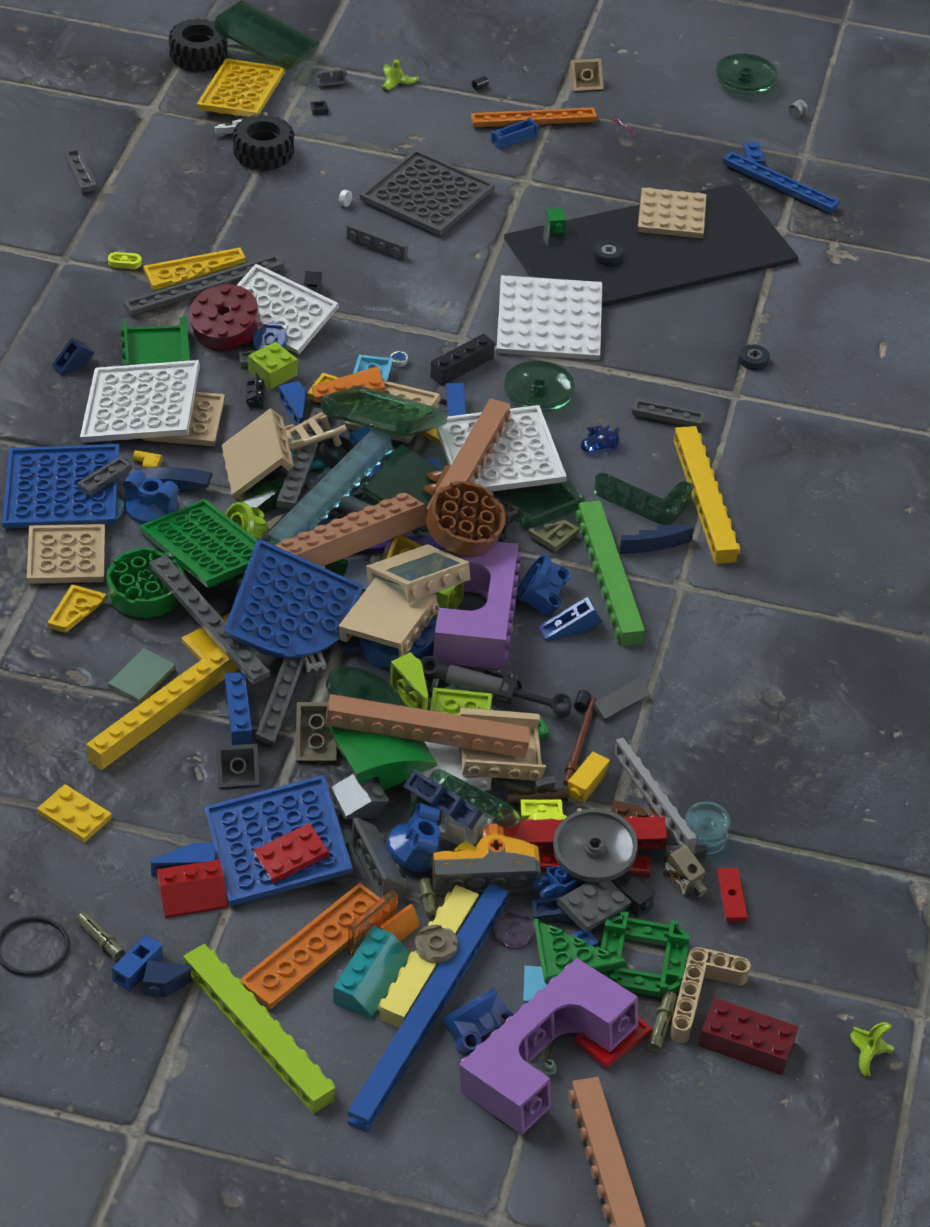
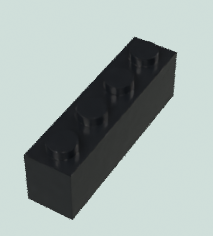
M481 334L432 360L430 378L443 386L494 358L495 342L485 334Z

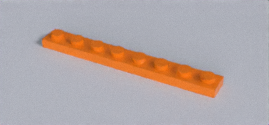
M594 108L471 113L472 126L477 128L511 126L525 121L527 118H531L535 124L539 125L590 123L597 121Z

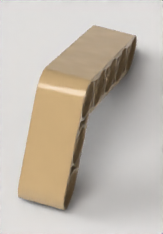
M701 947L690 950L672 1020L670 1037L674 1042L686 1043L690 1038L704 978L733 985H744L749 978L751 968L749 960L744 957Z

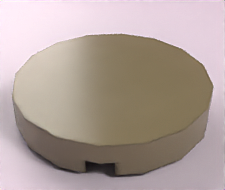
M436 924L422 928L415 938L414 946L416 953L421 959L430 963H444L452 959L456 954L458 940L456 934L451 929L442 928V925Z

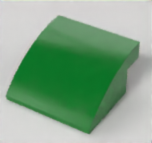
M327 726L359 784L376 777L384 791L408 780L414 770L423 773L438 766L424 741Z

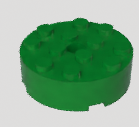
M137 548L124 552L113 560V564L107 570L108 598L118 611L129 616L150 619L167 614L176 608L180 602L149 568V562L166 555L184 575L183 567L173 560V557L168 552L165 554L157 552L156 548Z

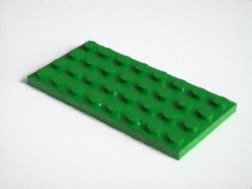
M206 499L139 526L140 532L165 553L168 552L173 557V560L207 588L214 587L222 581L233 579L236 575L245 572L257 541L254 536Z

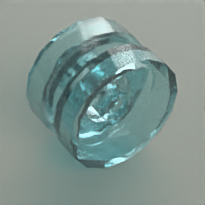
M703 801L690 806L686 812L685 821L689 829L697 837L694 852L709 855L721 851L727 844L730 828L728 811L714 802Z

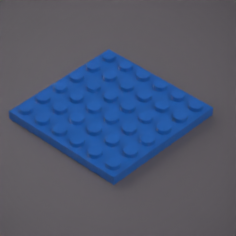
M119 444L9 448L2 518L3 529L29 528V526L116 524L118 479L92 496L79 489L78 482L117 459L120 454Z
M324 775L204 807L213 843H215L217 858L221 863L230 906L353 873ZM310 823L328 849L329 856L273 884L255 857L253 850Z

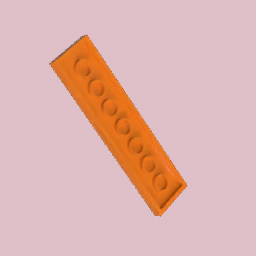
M358 883L243 976L240 980L244 988L248 992L251 991L259 1002L271 1010L390 912V905L364 885Z

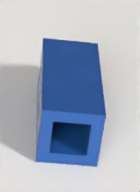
M145 934L112 967L113 982L130 992L144 978L147 962H160L163 959L162 944L157 939H152Z

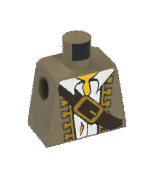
M687 845L682 846L669 855L662 876L682 895H687L693 891L698 898L702 897L708 890L702 883L705 870Z

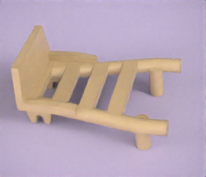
M333 408L327 409L295 427L293 424L285 426L290 451L332 438L336 447L340 446L342 443L339 435L346 432L347 428L344 424L331 430L327 417L335 414ZM321 421L325 432H323L317 422ZM311 427L316 435L309 437L305 429ZM298 433L301 439L295 441L292 436Z

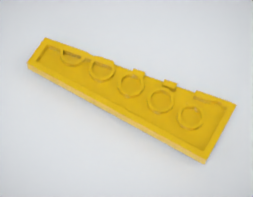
M240 247L145 265L143 269L152 290L156 291L246 263V257Z

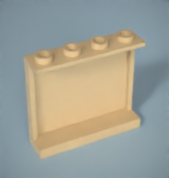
M271 408L222 444V455L226 463L225 468L231 487L230 492L235 499L240 501L245 499L244 492L280 465L288 471L294 467L283 418Z
M375 578L339 624L340 640L348 642L352 635L398 648L399 656L402 657L411 650L413 643L416 639H419L421 632L429 625L432 617L438 613L437 595L430 594L411 602H406L404 586Z
M460 708L459 716L529 727V746L525 758L459 747L462 775L522 780L543 778L546 765H542L537 729L540 721L539 714Z

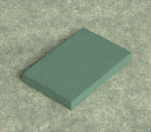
M143 648L108 682V688L141 704L176 669L175 664Z

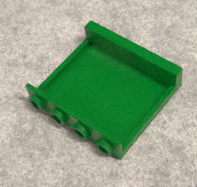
M179 317L180 325L127 327L126 319H124V326H121L122 359L126 360H122L123 366L190 361L187 318Z

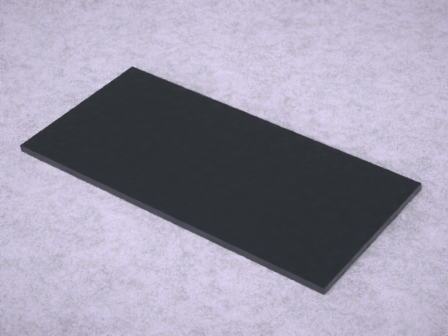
M739 182L693 192L706 194L703 239L638 232L640 204L566 220L565 233L549 234L546 225L504 234V240L530 277L602 282L601 307L798 262L799 258ZM602 241L619 243L624 250L622 260L614 265L598 262L594 257L595 245Z

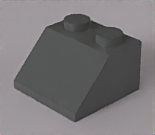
M352 774L330 788V792L344 819H380L389 802L376 777L359 784Z

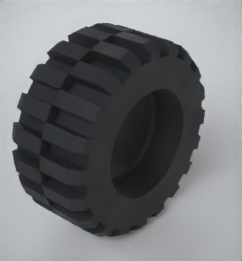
M195 18V20L187 19L185 22L181 21L169 32L170 58L179 67H184L186 70L206 71L207 69H214V67L220 66L227 58V32L220 24L208 19L201 20L200 18Z
M261 114L250 116L248 119L245 118L233 130L234 156L240 163L246 167H251V169L273 170L274 168H280L282 165H286L293 157L294 131L287 121L281 120L277 116H263Z

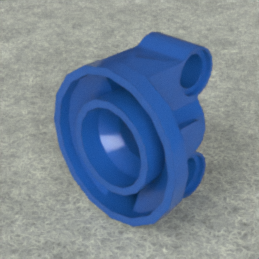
M136 469L123 482L126 496V512L131 520L139 524H145L178 510L177 494L179 493V488L174 482L166 481L163 483L157 478H147L142 471Z
M543 554L536 559L523 577L517 589L516 599L520 602L525 601L536 608L543 616L549 617L562 604L558 594L561 588L570 580V572L566 568L556 565L550 560L549 556Z
M419 803L408 824L398 825L391 830L387 839L388 850L392 857L403 867L422 873L432 871L433 855L442 851L439 843L440 829L437 825L440 815L439 809Z
M494 987L447 1015L442 1020L455 1040L456 1050L461 1054H469L481 1043L482 1036L492 1030H498L502 1026L500 1017L506 1021L514 1013L506 1007ZM465 1038L470 1040L471 1047L466 1044Z

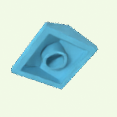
M359 355L353 374L378 366L383 381H388L393 359Z

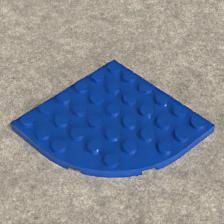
M258 538L222 635L276 657L302 658L318 654L331 647L340 639L338 626L359 600L363 585Z

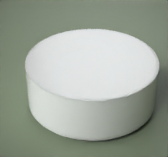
M343 190L339 195V204L348 207L352 201V192Z

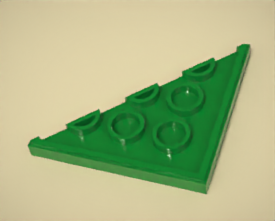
M537 918L533 919L545 984H548L553 977L558 976L565 966L571 964L576 958L598 972L627 967L625 959H619L602 948H595L589 945L587 941L576 936H569L563 930L552 925H546Z

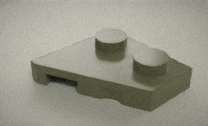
M566 520L558 521L554 524H546L543 526V529L536 531L534 528L528 530V536L554 552L558 551L579 534V528Z

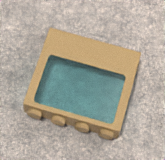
M428 544L366 566L368 584H371L377 578L384 581L391 580L404 586L406 602H411L470 580L468 561Z

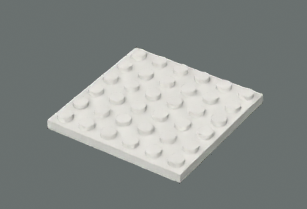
M501 275L496 353L600 360L602 282Z
M199 360L95 368L80 435L81 442L188 435L200 369Z
M540 406L510 409L512 412L511 420L506 423L504 432L500 433L498 443L494 444L492 454H488L485 466L482 465L480 475L475 477L474 483L487 488L489 491H499L566 482V473ZM482 412L435 418L434 424L448 465H452Z

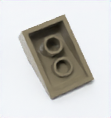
M297 702L296 762L336 761L337 744L325 725L328 702Z

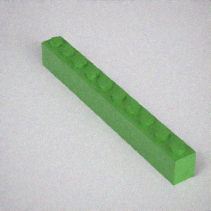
M601 501L579 503L578 510L575 511L576 521L580 522V533L584 535V545L588 547V557L590 560L592 559V569L597 574V584L601 586L602 599H605L606 611L610 613V623L614 625L615 638L619 640L620 646L643 644L645 629Z

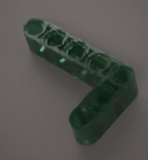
M607 473L597 474L594 482V494L660 525H671L690 504L693 489L691 483L681 481L662 499Z
M437 769L429 776L430 779L438 784L440 780L444 779L440 785L482 811V815L506 828H513L519 823V815L510 804L444 770ZM461 787V789L457 793H455V790ZM417 796L408 810V817L411 819L419 803L431 807L434 806ZM477 796L476 800L471 801L473 797ZM494 804V807L488 810V807ZM508 813H511L507 819H504Z

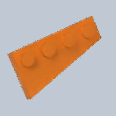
M377 366L312 386V393L315 402L385 393V385Z

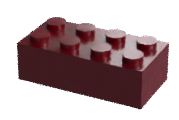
M715 998L701 1030L699 1046L783 1075L796 1041L799 1026Z

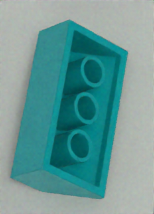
M372 926L334 985L333 1003L373 1019L378 1011L381 999L386 998L391 983L396 982L401 967L406 966L410 953L392 933Z

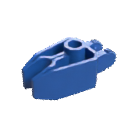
M561 866L548 867L545 875L540 877V879H536L532 883V887L535 890L542 889L540 896L546 899L565 896L582 886L585 881L571 876Z

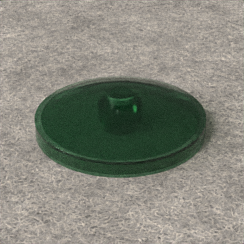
M740 53L722 58L717 63L715 75L719 83L730 90L740 93H760L774 86L777 79V70L770 61L763 57Z
M536 360L520 363L508 371L504 380V390L510 401L519 407L539 405L542 412L556 410L565 406L574 395L575 382L572 375L563 367L547 361Z
M341 666L333 669L326 680V688L329 694L402 706V699L397 690L386 680L370 671L357 667Z

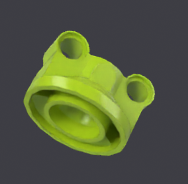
M235 502L225 513V515L257 540L258 538L261 539L268 531L267 523L263 519L264 513L256 507H250L247 503ZM273 536L268 543L274 545L277 541L276 537Z

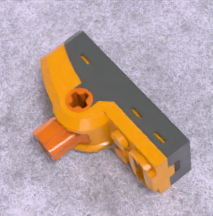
M489 824L487 827L482 828V839L477 844L476 851H440L434 853L432 859V886L436 896H446L449 891L452 892L456 885L479 895L484 893L489 884L507 890L508 894L533 893L537 890L532 887V883L536 879H540L541 876L538 847L523 840L504 836L503 827L497 824Z

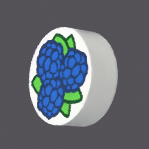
M393 352L390 356L393 359L392 365L395 367H403L408 362V356L404 352Z

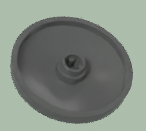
M585 809L575 812L566 817L555 831L553 850L558 864L568 874L583 881L606 882L614 880L631 868L637 855V837L632 826L624 818L608 810Z

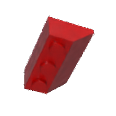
M220 860L157 870V884L165 918L228 908Z

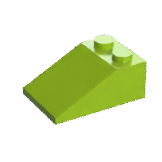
M411 652L391 661L390 689L406 707L428 710V692L421 661Z

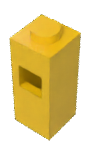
M592 751L569 779L567 785L569 796L585 803L607 776L610 760Z

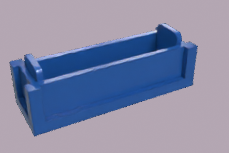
M527 118L525 121L500 130L491 131L490 142L501 150L538 136L539 125L535 124L531 118Z

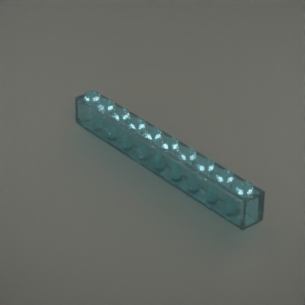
M373 428L267 534V542L275 546V544L281 543L284 539H291L298 536L301 532L311 531L318 526L319 522L327 518L329 512L336 508L340 501L347 497L350 491L355 486L357 487L361 480L368 476L376 465L380 464L382 458L390 454L393 448L392 436Z

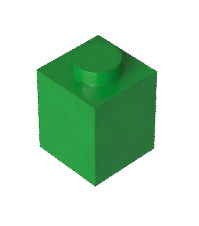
M562 208L546 209L545 224L549 234L565 233L566 217Z

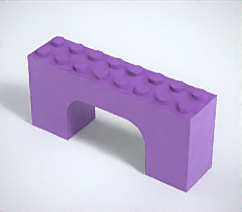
M496 542L495 546L488 552L476 556H463L448 551L449 554L469 562L470 580L464 582V592L479 594L487 600V603L484 607L473 611L439 608L433 657L438 661L452 665L503 670L504 662H508L509 651L506 650H510L513 613L515 612L520 573L521 552H518V544ZM447 559L446 568L457 565V563Z
M576 958L571 964L566 965L558 976L553 977L548 985L542 990L537 991L535 996L528 1003H524L520 1010L513 1016H510L498 1030H494L490 1037L483 1043H480L468 1057H464L459 1064L461 1093L520 1134H523L552 1107L550 1078L527 1062H531L553 1040L566 1033L580 1034L583 1032L586 1037L611 1052L638 1026V997Z

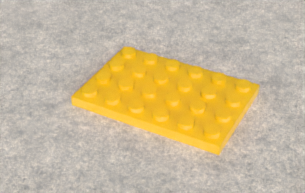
M225 59L197 102V109L205 112L212 111L219 114H232L248 118L253 115L258 116L285 74V67Z

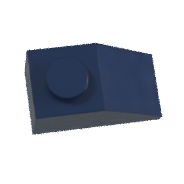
M72 337L52 366L61 375H65L85 367L95 352L86 343Z
M148 961L143 979L144 995L166 997L187 985L192 979L191 965Z

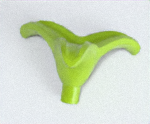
M395 59L392 67L388 64H385L383 67L387 78L381 88L392 90L399 83L411 85L416 83L419 77L412 78L406 76L399 66V60Z
M887 1022L873 1026L870 1031L853 1027V1031L850 1033L852 1042L861 1050L859 1069L866 1077L871 1075L869 1066L874 1056L883 1053L891 1054L894 1050L893 1045L887 1044L881 1038L884 1033L891 1029V1025Z

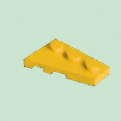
M71 585L49 619L48 628L64 633L68 632L108 600L107 594Z

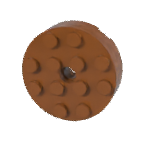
M467 481L451 482L450 485L441 487L435 493L427 511L426 524L434 540L447 551L463 556L481 555L492 549L498 541L505 525L504 508L501 502L498 503L493 497L494 494L479 484Z

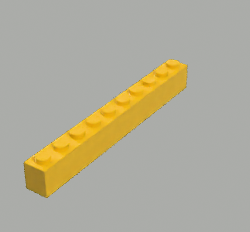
M696 426L675 428L674 444L714 563L737 562V556L740 554V545L736 543V533L732 531L731 519L727 517V507L723 505L722 493L718 491L719 485L714 479V470L710 468V458L706 456V447L702 445L701 433H698Z
M220 647L216 648L86 744L87 760L102 771L225 679V673H234L238 670V667Z

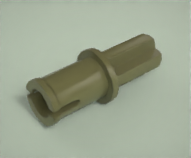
M423 878L418 882L421 892L419 898L423 903L424 912L428 917L436 915L437 912L435 904L437 897L433 892L431 879Z

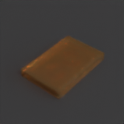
M394 890L388 892L349 925L348 954L350 956H354L372 926L380 928V925L397 914L398 893Z

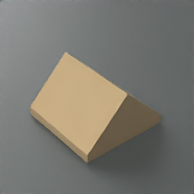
M601 58L570 60L569 81L573 91L604 89Z

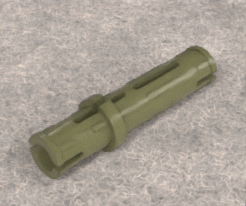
M86 911L81 912L77 916V923L115 961H119L126 954L125 950L115 941V937L108 934Z
M673 992L664 993L661 1006L657 1008V1019L647 1048L652 1052L661 1051L669 1021L673 1018V1009L677 1000V995Z

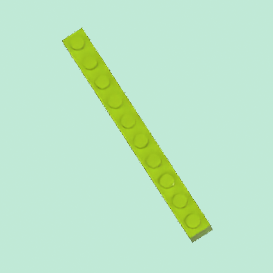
M204 943L183 956V964L191 965V976L194 982L312 1114L335 1101L336 1087L333 1081L327 1079L322 1074L320 1067L310 1061L305 1050H300L293 1037L289 1034L287 1035L282 1030L281 1024L277 1020L272 1019L266 1007L261 1006L256 1001L254 994L244 988L242 981L238 977H234L228 965L218 959L213 949L210 950Z

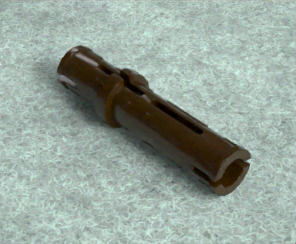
M545 788L540 791L506 793L507 806L520 805L521 800L569 801L568 788L551 790Z

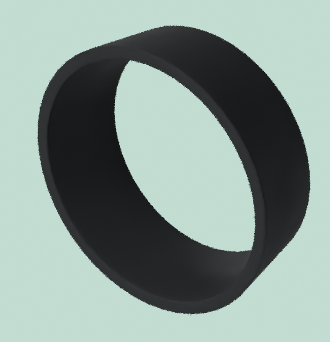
M339 435L342 443L340 446L351 454L352 459L356 460L358 455L356 446L349 439ZM332 438L324 440L318 448L319 458L332 469L339 470L351 460L337 458L328 451L326 444H334Z
M216 585L208 588L203 586L197 589L204 598L220 597L225 599L230 606L226 610L217 613L221 617L228 613L230 614L234 603V595L228 588Z

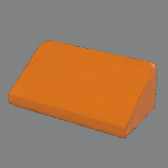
M409 904L380 925V929L392 933L400 942L420 927V922L414 906Z

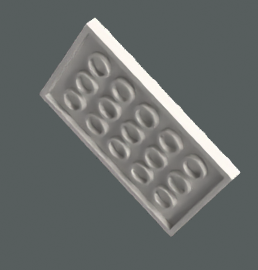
M255 264L237 284V286L250 291L256 298L261 317L260 328L266 323L274 322L280 324L288 336L285 348L298 355L339 308L337 302L258 264Z

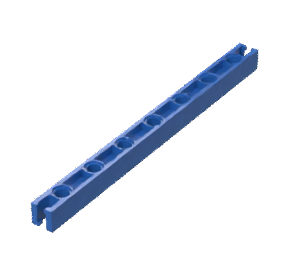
M492 884L487 886L457 935L458 948L456 954L452 959L438 965L349 1108L348 1116L350 1118L348 1119V1125L366 1133L369 1132L507 906V900H505L508 896L507 890Z

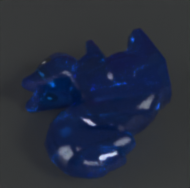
M602 425L588 427L587 430L590 433L587 435L589 437L582 440L581 449L584 452L590 453L603 449H617L620 442V428H616L612 432L609 431L610 426L605 428Z

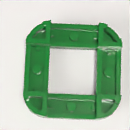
M620 912V916L613 917L610 920L607 919L604 926L601 948L610 952L613 956L621 958L624 939L665 946L666 953L662 975L625 968L600 973L631 993L663 998L666 992L676 994L681 988L690 939L689 933H686L683 928L678 926L679 922L671 920L670 925L633 919L628 918L629 912Z

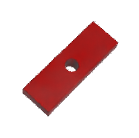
M717 868V879L725 921L747 922V912L738 868Z

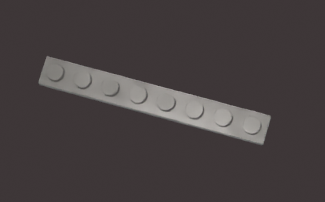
M624 738L616 739L615 756L658 816L665 817L666 827L681 847L687 845L691 852L694 853L695 844L697 843L695 833L689 829L685 819H682L678 814L677 808L670 803L668 796L662 792L658 782L654 781L649 770L644 767L641 759L633 752L631 745H628Z

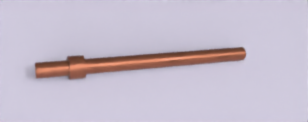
M595 697L590 698L570 762L566 765V774L563 781L565 786L568 785L569 779L578 770V760L595 710L592 705L597 701Z

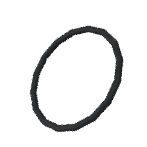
M26 916L10 922L0 931L1 940L3 934L10 927L20 922L40 920L51 923L62 933L65 945L61 957L52 965L41 970L24 971L8 965L4 962L1 955L0 964L9 971L21 975H38L54 969L64 960L69 949L68 935L60 924L42 916Z

